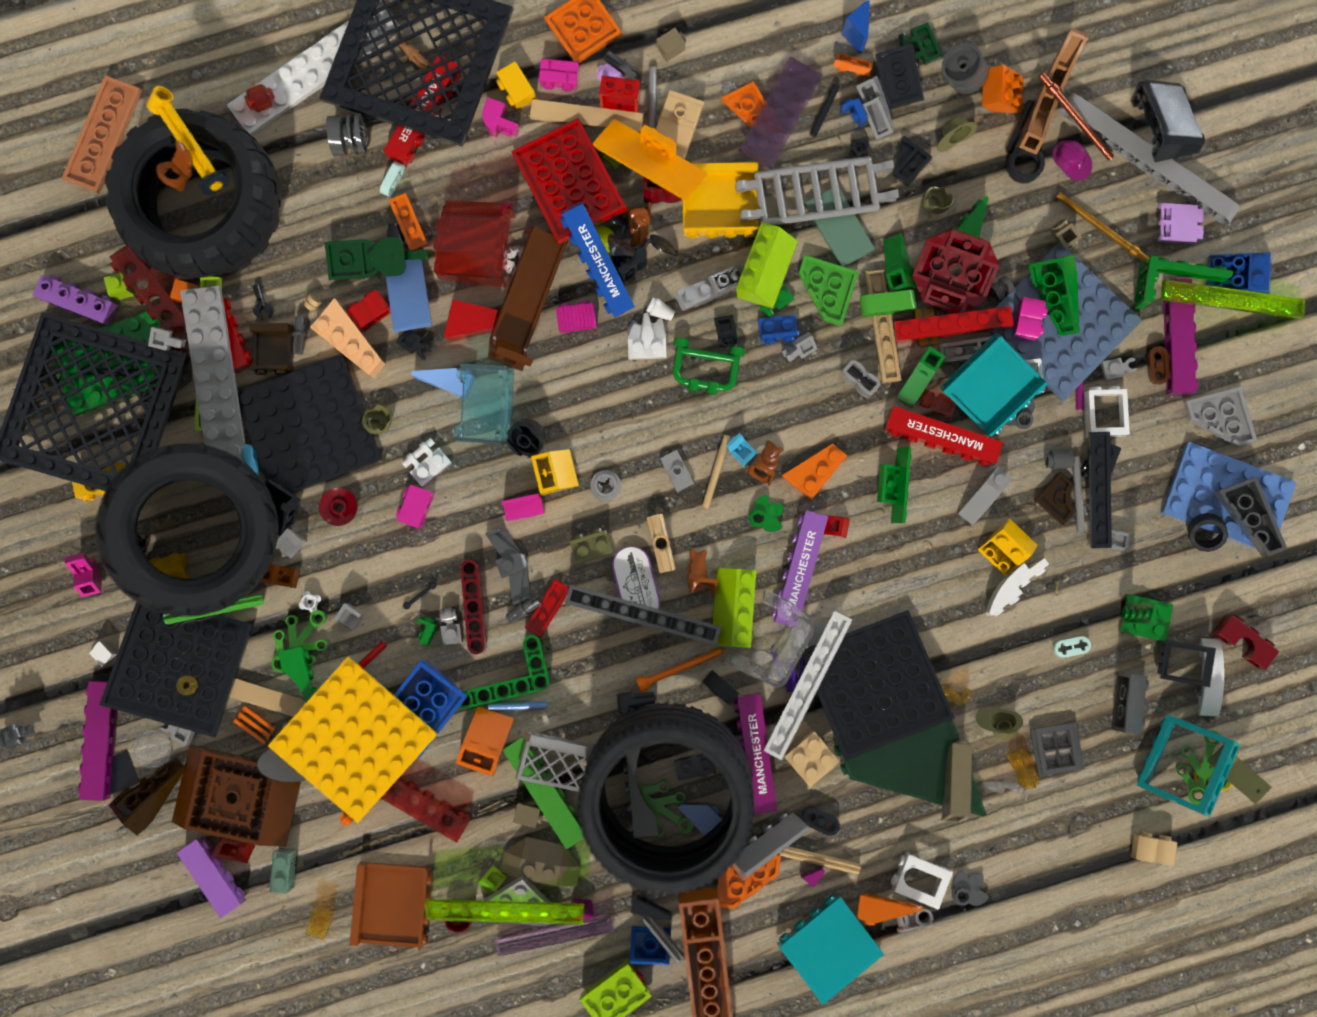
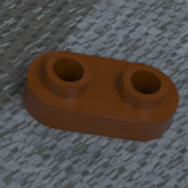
M1156 346L1149 350L1147 354L1148 377L1151 383L1161 385L1167 382L1170 377L1169 354L1164 347ZM1154 354L1159 356L1158 360L1154 358ZM1156 373H1159V374H1160V378H1159V379L1156 378V376H1155Z

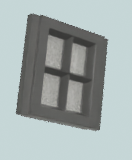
M1076 722L1030 729L1038 776L1084 769Z

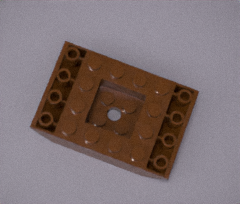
M189 745L185 762L186 769L182 775L171 822L185 830L259 846L286 847L301 781L285 782L271 779L259 771L257 766L258 759ZM230 792L237 795L236 803H231L228 800Z

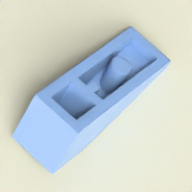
M462 367L460 370L448 368L411 372L414 378L464 399H467L475 380L474 376L471 375L472 372Z

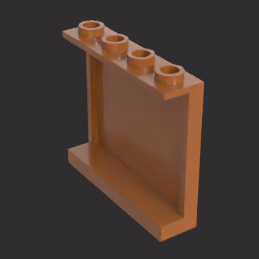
M360 862L356 868L350 946L366 943L418 947V951H421L428 941V933L425 932V926L429 924L430 913H427V905L431 903V893H428L429 885H432L433 873H430L431 867Z

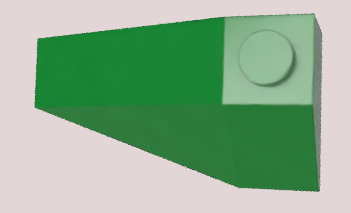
M1074 254L1029 264L1032 284L1035 289H1038L1042 297L1041 300L1046 301L1050 318L1059 335L1080 333L1078 273Z

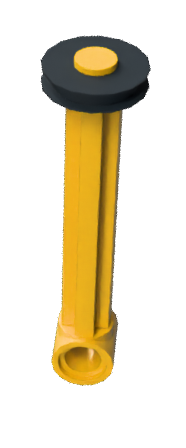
M155 87L146 103L147 108L152 113L162 117L176 140L192 154V164L203 179L199 185L203 194L212 195L221 191L228 185L230 180L226 172L215 171L173 108L172 93L165 87Z

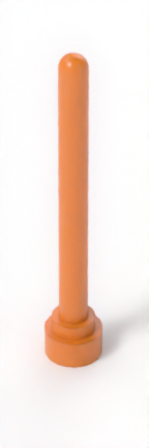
M719 647L650 677L640 676L635 678L642 693L647 691L651 684L718 657L724 653V650Z

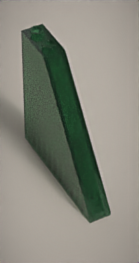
M951 720L846 761L842 757L836 740V745L833 747L836 756L841 757V771L849 779L943 805L948 746L954 743V741H960L954 721ZM971 774V813L984 817L987 814L974 777Z

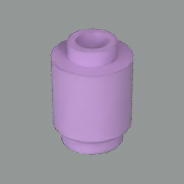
M608 63L605 65L601 64L596 71V75H598L597 80L600 82L602 75L624 78L621 72Z

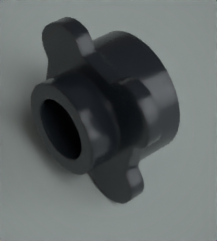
M853 139L849 155L851 157H867L869 142Z

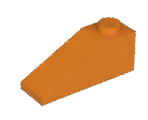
M865 893L860 895L857 919L863 920L864 924L875 925V923L922 911L923 906Z

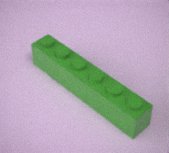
M524 736L503 749L504 754L516 772L526 741ZM534 746L529 747L528 755L530 759L536 756L533 750ZM540 757L533 764L538 770L543 767L545 761ZM531 764L523 769V776H529L535 772ZM544 770L540 773V776L543 780H547L553 774L550 770L548 772ZM522 781L566 850L583 839V830L580 829L579 820L575 815L577 811L572 803L568 804L565 800L566 794L562 788Z

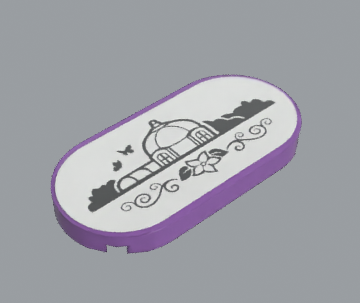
M635 546L625 547L618 551L613 559L612 568L620 599L659 609L660 597L647 553Z

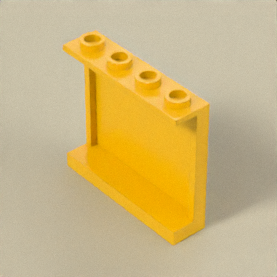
M758 162L693 164L707 172V176L686 201L682 199L683 236L688 238H698L706 235L707 238H716L718 235H725L728 238L736 237V235L754 237L760 227L758 219L741 222L740 214L742 210L758 209L756 190L736 193L735 185H737V181L754 180V173L758 171Z

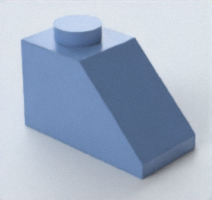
M683 802L678 804V808L704 836L722 820L720 816L721 811L714 804L712 806L709 803Z

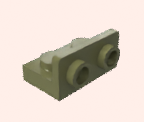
M602 528L592 530L591 535L585 537L583 534L573 536V540L569 541L576 564L613 553L607 531H602Z

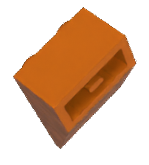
M477 706L455 764L493 776L496 773L514 718Z

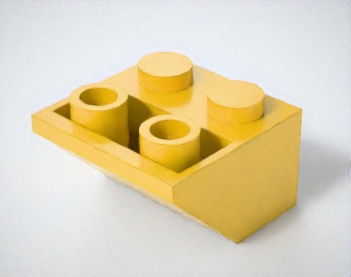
M570 449L531 456L539 491L542 496L579 486Z
M1008 519L979 547L978 551L1006 577L1030 558L1038 545L1011 519Z

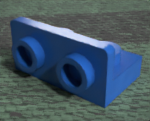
M796 315L760 318L757 320L760 342H765L766 345L775 344L779 340H784L785 343L793 342L799 337Z

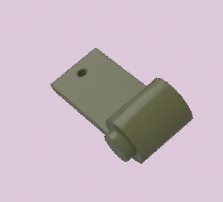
M1224 744L1207 760L1213 768L1217 764ZM1236 755L1226 779L1256 804L1272 787Z

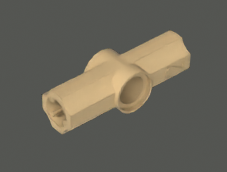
M663 514L646 517L659 574L676 570ZM660 538L667 542L664 549L656 547L655 543Z

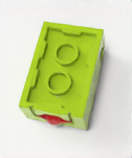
M628 958L583 991L580 1001L591 1017H625L651 997V989L645 982L643 974L637 971Z

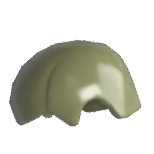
M930 187L923 194V205L930 213L937 215L944 213L953 204V194H948L945 187Z
M376 404L372 409H367L362 417L363 427L370 434L380 435L387 432L392 424L391 411L387 406Z

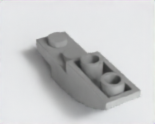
M738 264L713 274L706 280L681 289L674 296L682 311L691 307H698L735 289L743 269Z

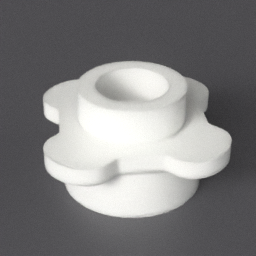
M305 591L299 603V608L309 610L312 613L317 610L321 597Z

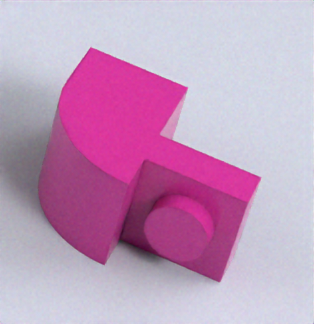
M487 97L482 111L487 131L496 138L499 131L505 136L511 137L513 135L517 137L519 133L518 124L504 119L507 112L505 103Z
M84 552L65 557V565L74 574L73 587L82 597L101 593V575L93 557L88 558Z

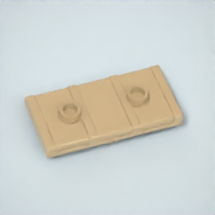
M669 90L656 130L662 135L672 138L676 142V155L686 159L704 102Z

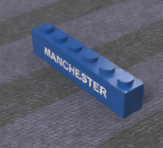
M580 201L561 211L562 217L559 219L564 229L569 228L571 235L568 237L573 246H578L580 252L577 254L582 264L586 262L589 268L586 272L590 280H595L598 286L595 287V290L599 297H604L606 303L603 305L607 313H612L615 318L634 308L635 306L583 202Z

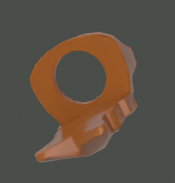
M176 141L177 152H175V157L170 162L158 164L157 174L164 183L176 188L181 193L184 191L186 182L192 176V154L179 141ZM168 169H172L174 172L179 174L180 177L177 179H169L164 175V173H166Z
M651 201L648 202V206L645 208L627 209V211L622 213L627 218L628 225L630 226V233L632 235L630 245L632 247L642 244L647 240L648 225H650Z
M767 440L766 448L758 454L755 460L749 463L745 473L748 472L752 477L768 483V486H770L775 476V470L778 465L777 461L780 457L779 454L784 449ZM755 468L762 470L768 475H759L758 473H756Z
M694 549L690 550L689 573H687L686 578L690 593L693 591H703L707 587H709L710 594L716 593L718 579H709L707 577L705 564L707 551L705 550L699 553Z

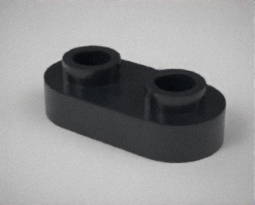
M808 807L802 813V820L808 827L825 835L833 836L840 829V823L835 816L818 808ZM810 813L815 814L813 820L808 819ZM829 821L833 823L831 828L826 827V823Z

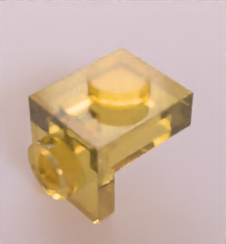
M947 684L941 685L948 703L952 701L958 706L961 704L965 705L971 698L970 694L972 691L968 688H965L958 695Z
M324 907L313 908L305 935L325 940L333 920L329 909Z

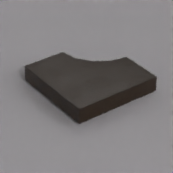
M1060 471L1036 496L1034 501L1058 523L1064 525L1076 512L1070 500L1071 490L1075 484Z

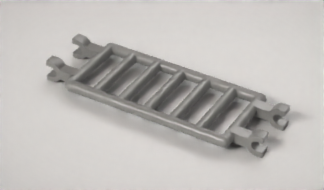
M860 157L757 171L754 173V180L737 181V185H735L736 193L756 190L759 206L757 210H742L740 214L741 222L761 219V222L780 225L879 211L880 202L897 201L896 198H899L898 189L878 193L875 173L892 172L891 169H894L893 160L873 164L871 157ZM854 166H866L872 202L870 205L861 206ZM847 167L853 207L842 208L836 168ZM829 170L834 210L824 211L817 171ZM810 172L816 212L805 213L799 173ZM792 175L797 215L787 216L780 176ZM773 177L779 217L768 218L762 178Z

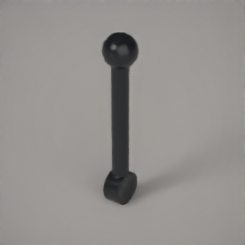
M430 582L429 586L412 600L404 602L403 608L410 609L411 604L429 590L435 589L436 583Z

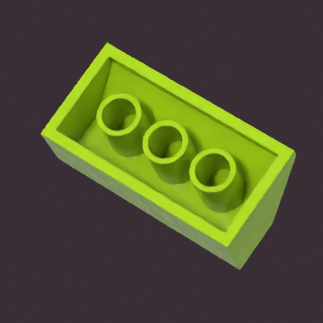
M761 222L736 287L737 298L773 309L798 241L782 228Z
M717 568L716 579H718V585L714 597L713 624L721 626L716 645L751 648L756 570Z

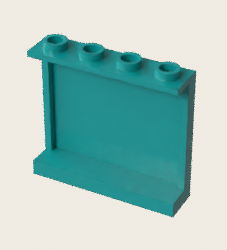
M996 332L940 386V389L991 438L993 435L999 434L1002 427L1016 417L1018 411L1026 408L1035 395L1041 394L1048 383Z
M837 894L829 896L824 901L825 904L823 906L813 909L806 920L797 922L794 925V929L789 934L786 932L778 939L779 942L776 943L822 1005L827 1003L884 955L842 898Z

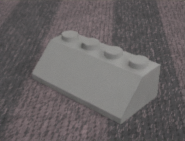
M785 813L777 819L779 822L773 827L770 824L762 830L763 835L757 838L754 836L747 842L748 846L742 853H739V858L734 862L733 868L740 878L745 880L810 830L808 825L796 814L791 813L788 816Z

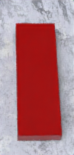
M554 579L541 600L543 605L536 608L525 629L541 638L567 597L569 587Z

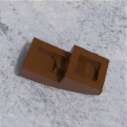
M270 564L260 582L296 588L300 569Z

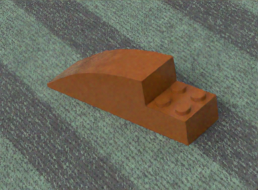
M717 887L690 890L686 893H683V891L679 892L678 903L692 1017H733Z

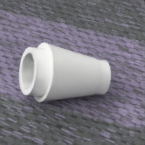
M652 297L646 309L650 313L649 315L669 321L672 320L675 314V310L659 298L655 299Z

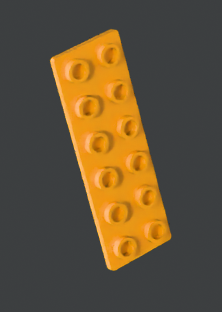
M613 119L593 142L594 148L684 201L691 196L707 176V172L676 155V142L672 138L662 135L656 129L650 128L647 125H644L640 129V133L618 120Z

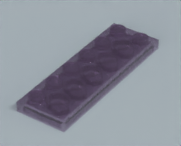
M790 56L738 151L772 169L823 75Z

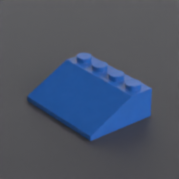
M424 658L420 660L394 694L397 699L438 734L467 697L452 681ZM429 745L421 752V754L417 758H420L422 756V754L429 747Z

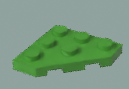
M804 255L798 274L823 321L842 327L859 271Z

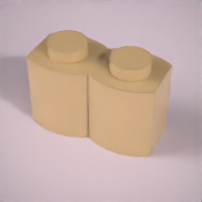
M1140 831V834H1134L1131 851L1132 858L1174 866L1177 842L1172 841V837L1159 835V838L1152 837V833Z

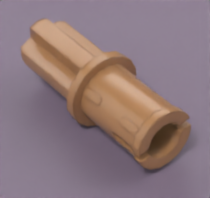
M409 40L398 46L409 57V61L414 62L422 71L431 67V64L421 55V51L416 49Z

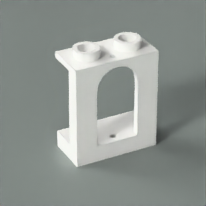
M905 851L904 856L901 855L898 861V872L891 879L892 889L899 894L939 910L953 872L948 868L937 866ZM916 868L936 876L937 879L931 895L909 887L904 880L906 871Z

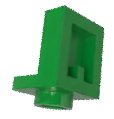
M427 616L417 618V622L426 625V628H422L418 638L421 640L419 644L426 647L430 646L438 624H435L434 619Z

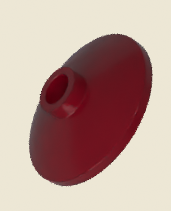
M330 489L320 499L319 512L328 524L334 526L346 525L357 514V500L347 489ZM339 504L343 505V509L341 511L337 510V506Z

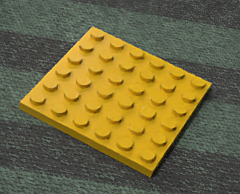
M348 656L272 740L268 747L355 822L359 823L438 733Z

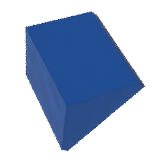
M867 0L846 18L841 32L859 53H863L868 40L870 1Z
M632 926L630 963L670 966L669 953L648 927ZM663 928L671 938V928Z

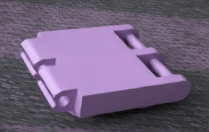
M1159 204L1161 211L1160 220L1158 221V225H1160L1158 242L1195 244L1203 239V226L1197 224L1204 223V209H1198V205Z

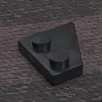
M903 136L893 177L908 187L929 164L932 156L906 136Z

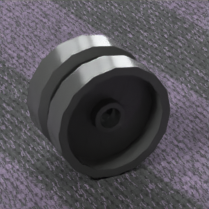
M968 43L959 44L951 48L942 61L943 75L956 92L967 94L979 90L988 78V64L981 51L975 45Z

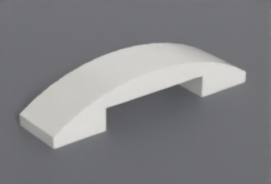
M1200 638V646L1216 648L1211 685L1210 687L1202 686V696H1198V715L1219 716L1224 692L1222 644L1220 639ZM1199 651V657H1202V679H1203L1204 666H1205V660H1206V653H1207V652H1201V651Z

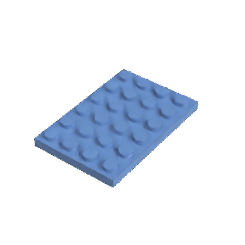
M1186 442L1161 513L1188 524L1194 517L1200 514H1215L1224 521L1228 531V539L1256 549L1213 492L1245 479L1257 477L1280 530L1297 482L1197 444ZM1205 524L1199 527L1217 535L1220 532L1215 524Z

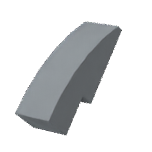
M876 76L857 85L856 87L864 103L862 106L876 140L893 133L894 128L890 111L878 77Z

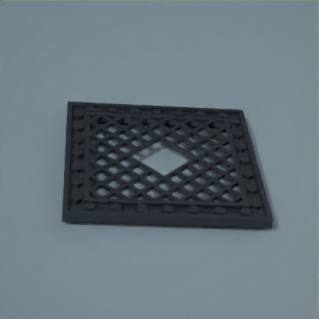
M357 0L319 99L322 102L463 147L513 13V6L494 0H423L417 4L414 0H411L413 6L404 10L401 2L405 0H395L386 4L385 0H382L384 6L377 9L380 0ZM431 3L439 5L440 7L433 9ZM398 4L401 12L392 15L389 8ZM428 4L431 11L421 15L418 8ZM448 8L458 12L451 15ZM416 9L419 17L409 21L406 14ZM445 9L449 17L439 21L436 13ZM387 10L390 17L380 21L377 14ZM466 14L476 18L469 21ZM404 15L407 23L397 27L394 19ZM433 15L436 23L427 27L424 19ZM463 15L466 22L456 26L453 19ZM375 16L377 23L370 26L372 19ZM451 20L454 28L444 32L441 25ZM392 21L395 28L385 32L382 25ZM422 21L424 28L415 32L412 25ZM481 21L484 28L474 32L471 24ZM380 26L383 34L373 38L370 31ZM439 26L442 34L433 38L429 30ZM468 26L472 34L462 38L459 30ZM410 27L413 34L403 38L400 30ZM368 32L371 40L364 42ZM397 32L400 40L391 44L388 36ZM427 32L441 62L408 78L393 48ZM457 32L460 39L450 44L447 36ZM482 34V37L479 42L477 36ZM474 37L477 45L468 49L465 41ZM386 38L388 45L379 49L376 42ZM445 38L448 45L438 49L435 42ZM462 43L465 51L456 55L452 47ZM374 44L377 51L367 55L364 47ZM391 49L394 57L384 61L381 53ZM450 49L453 57L443 60L440 53ZM362 50L364 57L357 60L359 53ZM476 50L474 58H472L470 53ZM468 54L471 62L461 66L458 59ZM379 55L382 62L372 66L369 59ZM367 60L370 68L360 72L357 65ZM456 60L459 68L449 72L446 63ZM397 61L400 68L390 72L387 64ZM443 65L447 73L437 78L434 69ZM355 66L358 74L351 77L352 71ZM384 66L387 74L378 78L375 70ZM470 67L466 76L464 70ZM431 71L435 79L425 83L422 76ZM373 72L375 80L366 83L363 76ZM402 72L405 79L395 83L392 76ZM462 72L465 79L455 83L451 75ZM390 77L393 85L383 89L380 82ZM420 77L423 85L413 89L410 81ZM449 77L453 85L443 89L439 81ZM361 78L363 85L354 89L351 81ZM378 83L381 91L371 95L368 87ZM408 83L411 91L401 95L398 87ZM437 83L440 91L431 95L428 86ZM463 85L460 93L457 87ZM425 88L428 97L418 100L416 93ZM366 89L368 94L362 93L360 91ZM396 89L399 96L389 101L386 93ZM455 89L458 96L448 100L445 93ZM413 94L416 102L407 106L404 98ZM443 94L446 102L436 106L433 98ZM384 95L386 100L377 97ZM401 100L404 106L396 104V102ZM431 100L434 108L424 112L421 104ZM457 102L455 109L453 110L451 104ZM419 106L421 111L412 108ZM449 106L452 113L442 118L439 110ZM437 112L439 117L430 114Z
M42 313L0 430V461L105 491L113 478L120 472H117L113 463L123 459L125 465H127L129 462L126 456L133 453L132 461L138 456L159 447L190 355L172 349L166 351L150 347L148 342ZM67 340L78 344L70 347ZM63 342L66 350L58 354L54 346ZM85 346H89L96 349L88 352ZM81 347L85 355L76 359L72 351ZM103 351L113 353V355L106 358ZM99 352L103 360L94 364L90 356ZM69 353L72 361L63 365L60 357ZM121 356L131 358V360L124 363ZM117 357L121 365L112 369L108 361ZM87 358L91 366L81 370L78 362ZM57 360L60 368L51 372L48 364ZM139 361L148 363L150 365L142 368ZM136 362L139 370L130 375L127 366ZM105 363L109 372L100 376L96 368ZM75 365L79 373L69 377L66 369ZM157 366L162 367L161 373ZM154 367L157 376L148 380L145 371ZM124 369L127 377L118 381L114 373ZM93 370L97 378L87 382L84 374ZM63 371L66 379L57 384L54 375ZM142 374L145 382L136 386L132 378ZM111 375L115 383L105 387L102 379ZM81 376L84 385L75 389L72 380ZM51 378L54 386L45 390L41 382ZM129 380L133 389L124 393L120 385ZM158 380L154 390L151 383ZM99 381L114 414L81 431L66 398ZM69 383L72 391L63 395L59 387ZM148 386L151 394L142 398L139 389ZM117 387L121 395L112 399L108 391ZM56 389L60 397L51 402L48 393ZM135 392L139 400L130 405L126 396ZM44 396L48 404L39 408L35 400ZM123 398L127 407L118 411L114 403ZM152 398L149 408H147L145 401ZM62 401L66 409L57 413L53 405ZM141 404L145 412L136 416L132 408ZM50 407L54 416L45 420L41 412ZM129 410L133 418L124 423L120 414ZM68 413L72 421L63 425L59 417ZM38 414L41 422L32 426L29 418ZM117 417L121 425L111 429L108 421ZM145 417V420L141 427L138 420ZM56 419L59 428L51 432L47 423ZM135 422L139 430L130 435L126 426ZM104 423L108 432L99 436L96 427ZM74 424L78 433L69 437L65 429ZM44 426L47 434L38 438L35 430ZM123 428L127 437L117 441L114 433ZM92 430L96 438L87 442L83 434ZM62 431L65 440L56 443L53 435ZM31 432L35 441L26 445L22 437ZM110 435L114 444L105 448L101 439ZM139 435L135 446L132 438ZM80 436L84 445L75 449L71 440ZM50 438L53 446L44 450L41 441ZM129 440L132 449L123 453L120 444ZM98 442L102 450L93 454L89 446ZM68 443L71 451L62 455L59 447ZM37 444L40 452L28 448ZM117 447L120 455L111 460L107 451ZM86 448L89 457L81 461L77 452ZM55 449L59 457L47 453ZM104 453L108 462L99 466L95 458ZM74 455L77 463L66 460V458ZM92 460L95 468L83 464ZM110 465L114 473L102 469Z

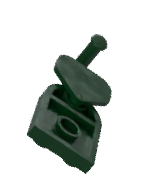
M397 237L381 238L378 243L369 239L324 242L329 280L368 278L375 276L379 272L387 277L400 276L406 270V260L420 259L424 261L435 256L433 250L405 251L402 240Z

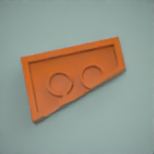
M754 81L721 98V101L764 140L781 132V126Z
M831 444L783 474L782 477L812 500L847 455L834 444Z

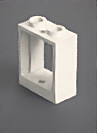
M1120 386L1108 387V390H1101V387H1090L1088 391L1083 393L1085 438H1088V432L1110 431V437L1130 435L1127 389H1120ZM1094 396H1118L1120 427L1096 428Z

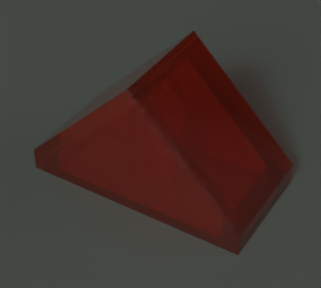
M220 837L212 856L248 863L255 844Z

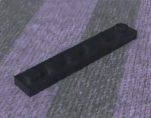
M1110 431L1088 432L1090 548H1112Z

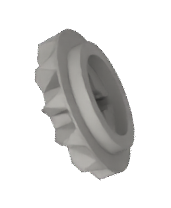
M603 470L593 476L590 487L596 498L609 501L619 494L621 482L614 472ZM610 478L609 485L613 490L606 489L602 493L603 487L598 482L605 483Z

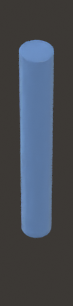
M547 701L488 703V710L547 709Z

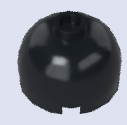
M521 419L515 422L507 431V444L519 456L525 455L528 456L527 458H531V456L538 455L545 445V430L535 420Z

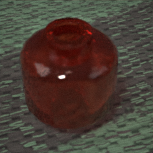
M263 84L247 89L246 96H244L249 109L257 113L273 106L272 99L275 98L271 88H266Z

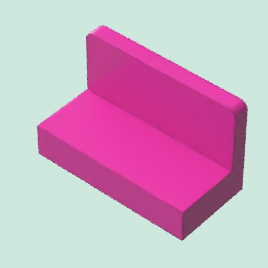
M540 494L501 501L502 506H504L507 522L545 514Z

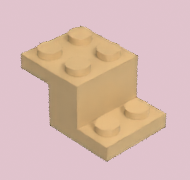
M802 720L784 757L807 785L811 787L840 761L808 724Z

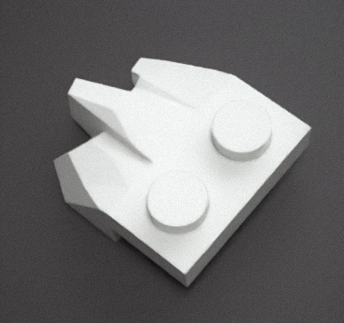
M647 312L643 314L642 324L632 320L628 327L629 360L667 359L666 330L662 318L652 323Z

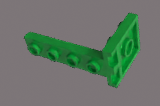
M1150 256V259L1145 260L1144 265L1139 267L1133 309L1142 310L1155 300L1156 289H1154V286L1158 280L1159 273L1225 282L1233 276V271L1221 266L1211 268L1207 267L1208 265L1206 264L1191 265L1187 261L1171 262L1167 258Z
M1126 594L1125 607L1121 616V627L1118 632L1166 642L1173 604Z

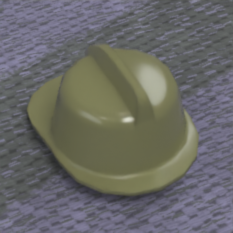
M963 116L947 121L942 128L943 138L938 143L937 150L939 152L946 151L959 142L968 139L975 133L977 124L969 122Z
M989 706L980 709L976 713L977 724L983 729L992 731L997 738L1002 740L1017 737L1018 730L1023 726L1021 715L1013 711Z

